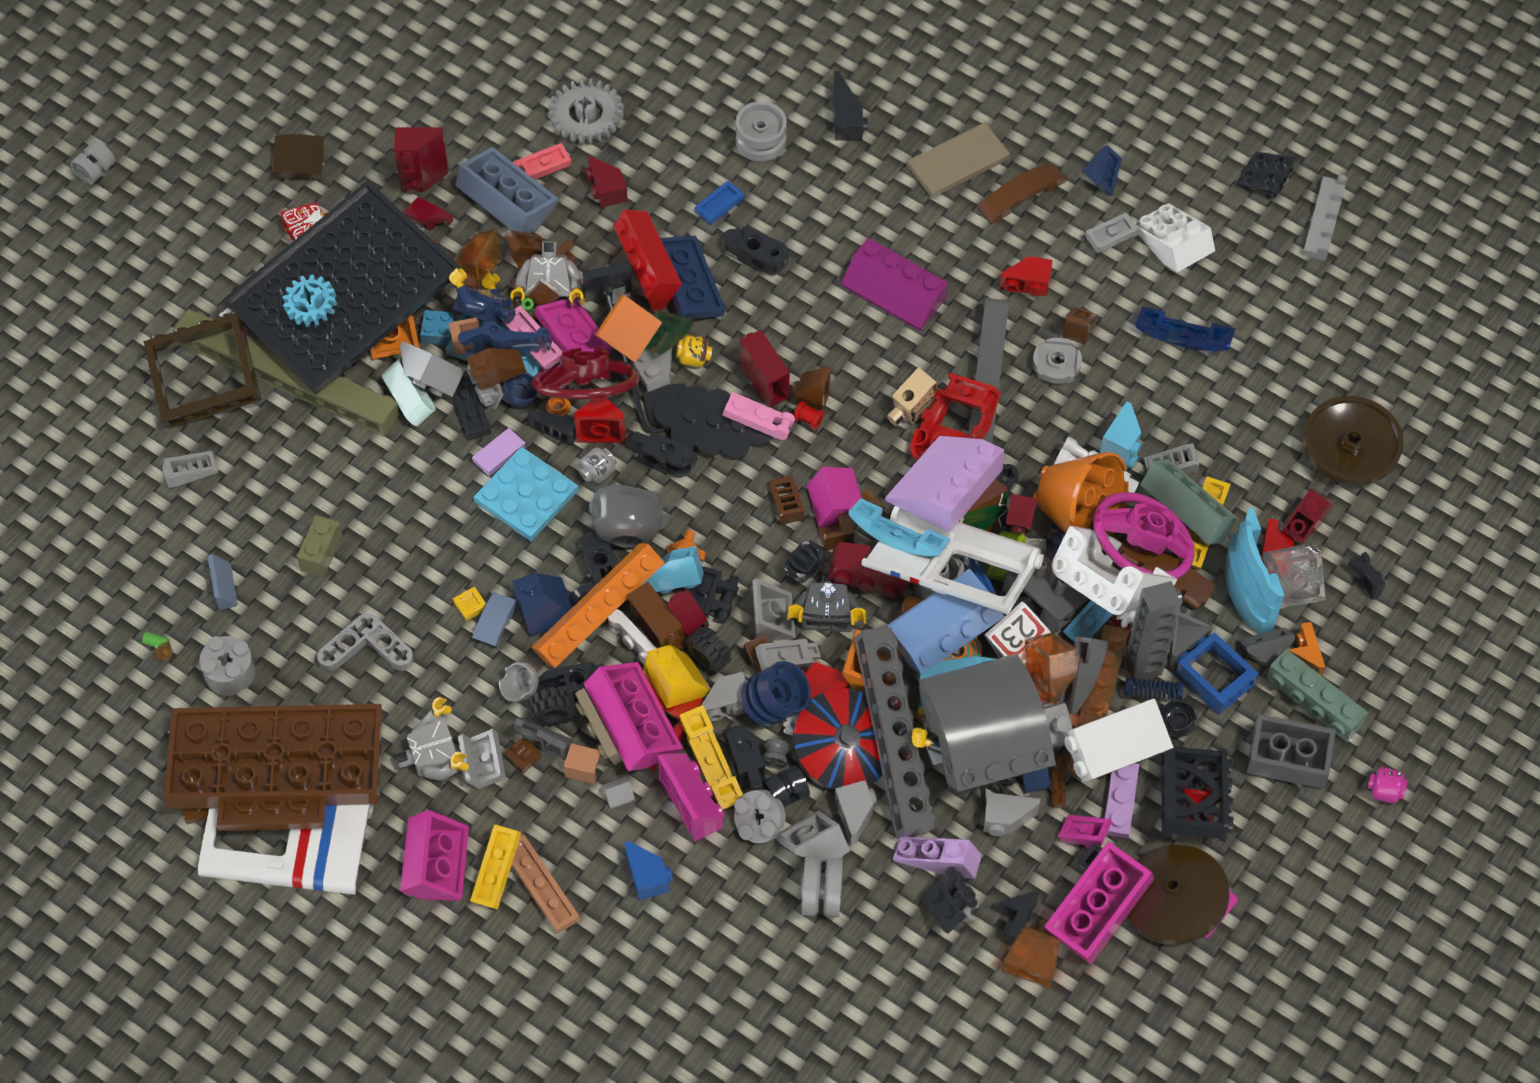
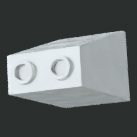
M1155 698L1064 732L1065 746L1072 754L1075 762V772L1082 782L1173 748Z

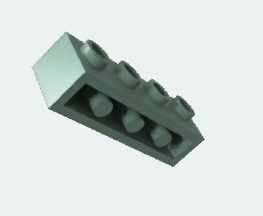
M1169 459L1153 461L1140 484L1147 490V494L1150 497L1157 499L1182 520L1187 528L1196 532L1199 535V539L1206 544L1224 542L1237 520L1235 515Z
M1286 649L1270 665L1266 680L1327 728L1336 729L1335 734L1345 742H1348L1363 726L1368 712Z

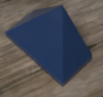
M1107 145L1100 150L1082 171L1108 196H1111L1114 192L1122 158Z

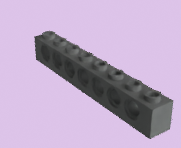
M892 627L862 630L854 640L896 838L924 835L935 828V815L930 809V791L925 784L923 776L924 764L919 757L918 747L912 743V724L914 718L908 706V689L903 683V665L897 655V638L893 635ZM877 653L883 656L884 661L878 658ZM882 678L887 679L889 686L884 684ZM887 702L894 706L895 711L888 707ZM893 727L898 729L900 736L894 733ZM898 752L904 755L905 761L899 758ZM903 777L910 781L911 786L905 784ZM909 802L915 806L916 812L910 809Z

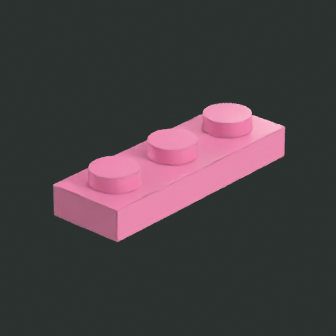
M521 305L515 309L516 314L512 322L502 320L505 327L510 331L537 332L541 328ZM553 341L549 351L547 348H541L538 353L534 351L529 352L543 369H549L560 361V356H562V351Z

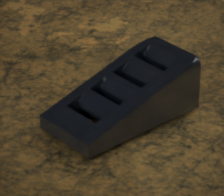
M535 410L528 411L529 427L574 446L576 430L573 417Z

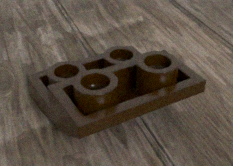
M306 134L275 135L272 176L295 180L298 175L320 180L323 166L324 137Z

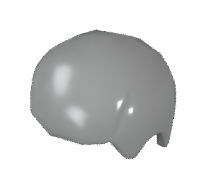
M520 661L505 668L506 674L504 678L499 680V688L502 696L507 701L520 702L529 699L535 694L539 684V676L535 668L529 663Z

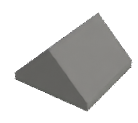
M757 578L753 580L756 638L765 634L770 641L792 640L796 638L794 618L787 620L788 607L793 605L792 593Z

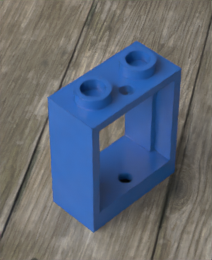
M1215 632L1208 638L1206 636L1201 638L1193 651L1190 653L1187 651L1179 657L1175 673L1218 715L1256 684L1259 674ZM1210 649L1217 653L1240 675L1221 693L1191 667L1193 663Z

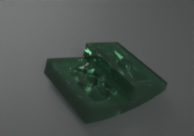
M657 310L654 317L662 323L644 350L657 355L668 351L687 334L693 323L687 318Z

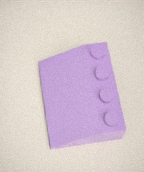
M939 436L885 497V501L950 532L1003 470L1004 449L983 439Z

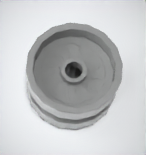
M757 101L747 104L739 111L736 116V145L744 157L753 161L766 162L782 154L786 147L787 119L783 110L770 102Z
M805 856L804 873L801 875L800 889L802 915L815 916L818 913L819 899H824L823 912L825 916L839 917L843 858H829L826 862V874H821L820 858Z

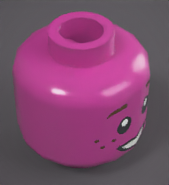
M1380 767L1376 774H1370L1367 788L1372 789V797L1374 799L1395 804L1399 799H1404L1408 779H1404L1402 771Z

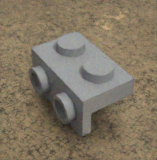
M490 729L471 738L464 734L458 736V752L467 755V758L462 762L469 764V768L466 771H462L463 778L467 783L481 789L506 778L497 731Z

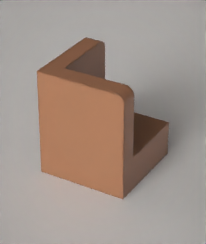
M477 318L449 323L455 356L462 355L467 349L474 348L473 342L466 346L461 345L458 335L463 331L479 328Z
M571 743L564 763L565 777L595 784L596 768L601 756L600 751Z

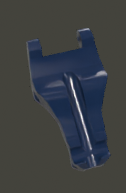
M486 321L480 328L463 331L458 335L461 345L466 346L472 342L474 348L465 351L466 360L467 357L488 348L519 350L520 353L531 351L538 353L541 348H547L549 351L552 344L551 334L545 327L539 328L537 332H516L503 329L495 321Z

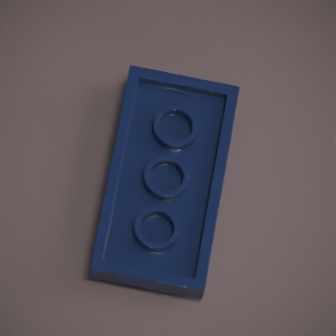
M696 235L661 237L663 246L682 283L672 297L679 318L691 319L723 316L726 308Z

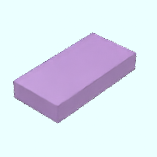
M508 428L476 453L472 460L490 476L502 467L520 447L525 448L526 445L520 437Z

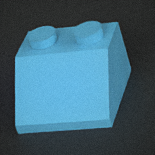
M1127 401L1103 436L1100 453L1112 452L1118 454L1126 464L1127 470L1125 472L1129 468L1133 469L1139 459L1137 454L1142 446V443L1139 442L1141 430L1130 402Z

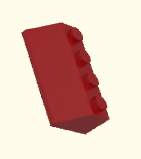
M623 210L613 224V227L655 315H660L682 283L648 212Z

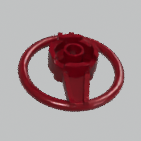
M593 347L594 352L582 351V348H574L562 352L560 365L552 366L535 374L532 378V387L537 392L554 398L595 399L621 394L634 388L639 382V374L629 363L624 364L623 361L614 362L609 360L608 351L605 349ZM610 372L620 373L629 377L628 380L603 388L562 389L573 380L578 385H586L590 383V379H609Z

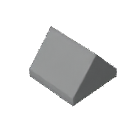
M627 777L601 785L610 809L635 801L632 787Z

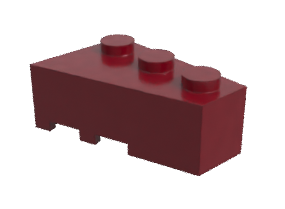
M838 542L831 553L827 579L833 580L837 584L851 585L865 592L872 591L882 594L886 598L899 599L911 583L862 566L863 558L867 559L872 552L870 545Z

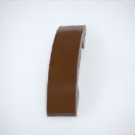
M1053 163L1035 167L1016 176L994 191L978 206V210L992 225L1011 213V208L1044 189L1047 192L1065 183L1067 179Z

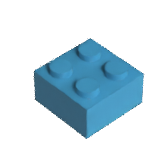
M425 310L420 334L421 342L423 344L448 345L451 339L449 323L456 321L455 313Z

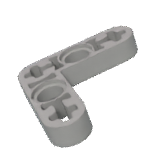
M370 613L362 614L323 646L317 655L319 666L328 672L338 669L366 644L370 645L393 668L399 671L411 668L414 658L412 650L376 616ZM363 624H372V628H363ZM351 637L356 640L355 644L351 647L342 646V641L345 638ZM388 637L392 641L387 647H381L377 644L379 639ZM396 649L397 653L402 657L406 655L407 660H398L394 650ZM325 656L334 657V661H325Z

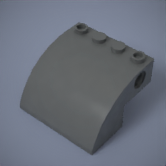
M1017 654L919 679L927 728L939 738L946 781L957 792L1056 765L1050 731L1039 694L1027 668Z

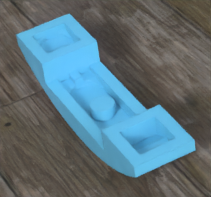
M862 498L849 510V516L868 534L882 543L906 553L921 556H939L950 543V538L930 529H927L922 535L882 517L883 508Z

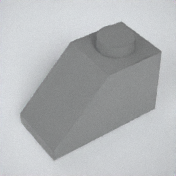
M865 780L835 789V802L850 845L857 843L873 814V804H876L875 793L872 788L868 789Z
M988 793L983 832L993 836L1012 834L1038 814L1040 799Z

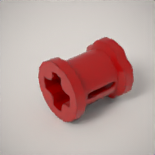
M801 401L794 412L796 422L800 420L810 425L811 429L815 431L821 425L825 415V411L821 409L818 411L808 406L805 401Z

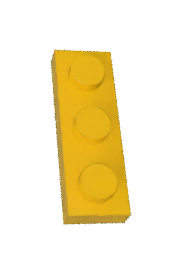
M494 825L470 900L471 902L498 910L521 832Z

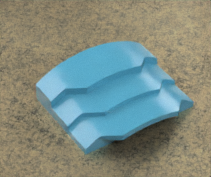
M1249 508L1245 521L1241 522L1238 534L1231 537L1225 559V579L1229 595L1236 610L1255 632L1261 634L1273 631L1284 598V592L1277 573L1269 574L1261 560L1256 546L1261 527L1254 508Z

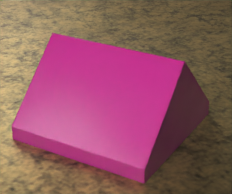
M822 467L807 485L819 528L836 524L838 514L848 512L849 515V510L862 498L853 468Z

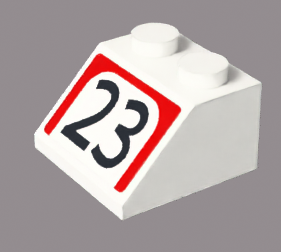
M1024 602L1019 603L985 634L998 658L1017 654L1029 673L1059 647L1050 630Z

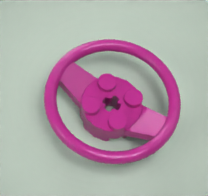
M1120 492L1107 496L1096 507L1093 516L1096 538L1105 553L1122 569L1125 567H1135L1145 573L1153 574L1154 572L1139 567L1123 557L1111 544L1105 531L1128 534L1126 539L1131 545L1139 546L1155 554H1162L1166 548L1170 549L1183 559L1177 568L1166 571L1176 579L1182 577L1190 569L1195 555V543L1192 541L1189 531L1175 513L1159 501L1138 493ZM1120 502L1137 503L1133 509L1107 510L1110 506Z

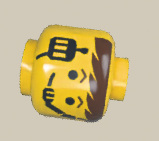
M686 334L683 339L678 340L676 358H679V362L682 365L701 368L705 360L710 361L712 347L708 346V340L705 337Z

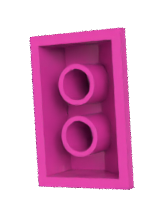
M687 754L659 755V779L693 840L697 841L722 829V818L725 817V814L720 804L713 802L711 798L713 793L707 782L703 783L699 775H701L697 763L695 761L691 762Z
M426 810L409 817L400 892L422 900H462L469 826L431 810Z

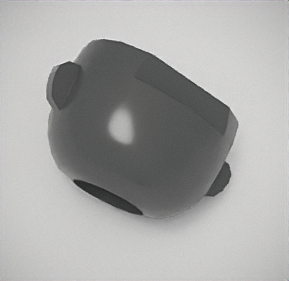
M608 485L598 489L594 493L593 501L589 504L597 534L602 540L615 546L636 547L639 543L648 544L668 524V516L663 513L662 497L655 491L625 485Z

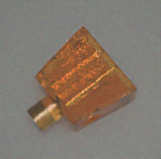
M1039 920L1035 930L1027 927L1022 929L1005 957L1002 972L1048 989L1051 988L1060 940L1050 936L1051 933L1044 928L1048 921Z

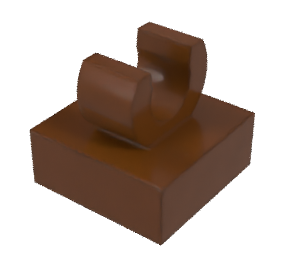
M568 238L556 248V255H567L568 260L573 263L576 262L577 258L571 253L575 244Z
M523 737L505 753V758L524 774L542 758V754Z

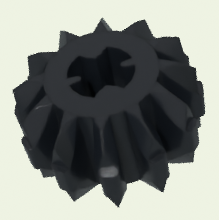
M805 540L788 556L784 570L793 580L799 583L806 582L822 566V563L825 561L826 552L812 540Z

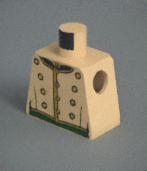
M918 367L892 396L894 409L887 415L888 420L895 426H898L904 419L910 424L916 423L924 409L929 410L935 401L933 396L938 391L937 382Z

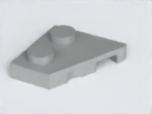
M671 338L645 347L636 363L631 361L632 366L638 372L639 378L648 392L670 384L673 350Z

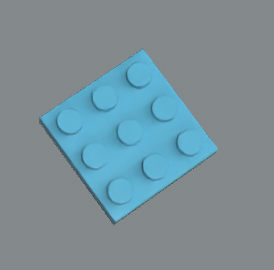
M520 447L474 496V502L532 541L579 491V486L523 447Z

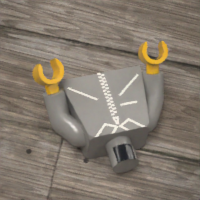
M543 241L542 255L536 254L531 259L526 260L517 273L514 290L511 292V302L513 303L515 296H520L522 304L525 295L531 291L542 277L561 291L560 296H569L573 306V301L577 297L581 298L583 305L585 298L582 293V277L572 261L568 260L567 255H556L555 241Z
M436 698L433 701V709L407 735L410 749L395 753L399 768L415 764L418 776L438 781H444L458 771H466L469 768V764L462 762L467 758V755L456 752L445 717L441 718V714L448 715L452 711L451 706H443L447 699Z

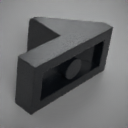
M1033 891L1002 900L998 903L997 912L1009 918L1003 933L1007 934L1005 944L1013 948L1016 947L1037 905L1039 893Z

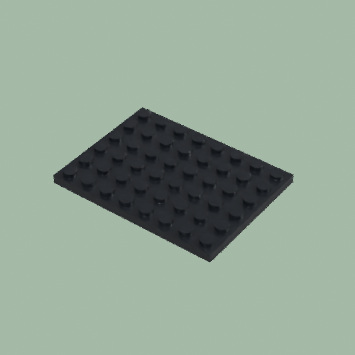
M367 180L222 299V303L231 313H237L243 324L317 395L451 282L449 280L450 274L456 268L460 269L461 266ZM311 275H314L315 280L321 276L325 282H330L332 289L336 293L335 300L337 305L332 306L334 313L326 314L327 321L322 318L319 319V325H316L314 321L310 322L309 327H306L304 321L298 325L295 319L290 320L283 307V304H285L283 296L288 295L286 287L293 288L292 281L301 282V276H304L306 280H309ZM309 296V297H308V298H309V301H308V302H309V305H311V301H310V300H311V297Z

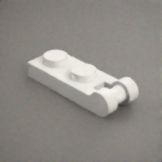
M616 609L608 617L610 632L620 634L627 648L630 650L634 649L638 653L640 661L645 665L647 652L657 648L620 610Z

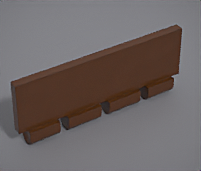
M1127 539L1124 540L1118 550L1123 553V557L1133 564H1139L1142 568L1154 571L1156 567L1161 568L1165 572L1171 571L1182 563L1166 551H1163L1162 554H1155L1139 546L1131 545ZM1190 568L1187 573L1177 579L1174 588L1184 593L1182 597L1183 602L1196 610L1199 605L1204 607L1216 584Z

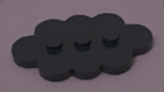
M689 386L681 391L678 399L667 398L661 400L654 409L656 424L665 430L671 431L672 440L684 444L691 450L696 448L701 455L706 457H713L721 453L730 460H739L748 454L751 446L764 447L773 440V437L723 416L724 409L731 396L723 389L707 392L699 386ZM741 395V396H743V397H746V398H748V399L753 400L751 397H748V396H746V395Z

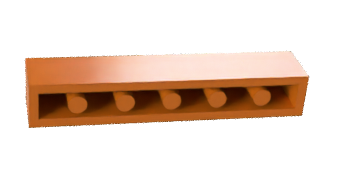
M639 543L531 648L547 666L556 668L627 600L629 593L640 587L665 562L649 544Z

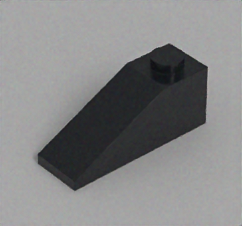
M834 71L835 141L863 140V131H867L868 126L867 117H863V107L840 72Z

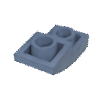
M493 592L482 612L472 638L498 647L505 626L510 623L517 600Z

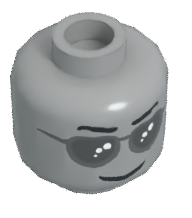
M593 448L580 459L581 470L579 473L586 482L592 481L595 484H601L614 474L617 462L606 448Z

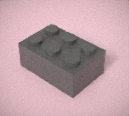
M1258 714L1253 729L1246 773L1324 789L1330 773L1336 729Z

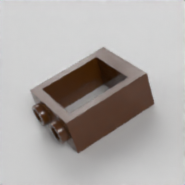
M647 581L629 593L627 599L632 617L654 646L661 648L669 645L684 652L687 647L684 645L686 640L683 627Z

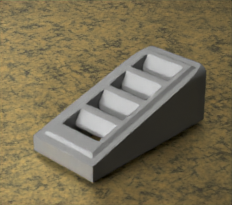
M1194 444L1176 447L1143 459L1147 472L1153 461L1169 459L1174 465H1176L1174 460L1178 459L1179 465L1176 466L1185 474L1197 473L1199 467Z
M212 451L163 459L162 470L168 488L181 486L218 473V467ZM206 461L208 467H203L202 462ZM196 464L197 469H193L192 465Z

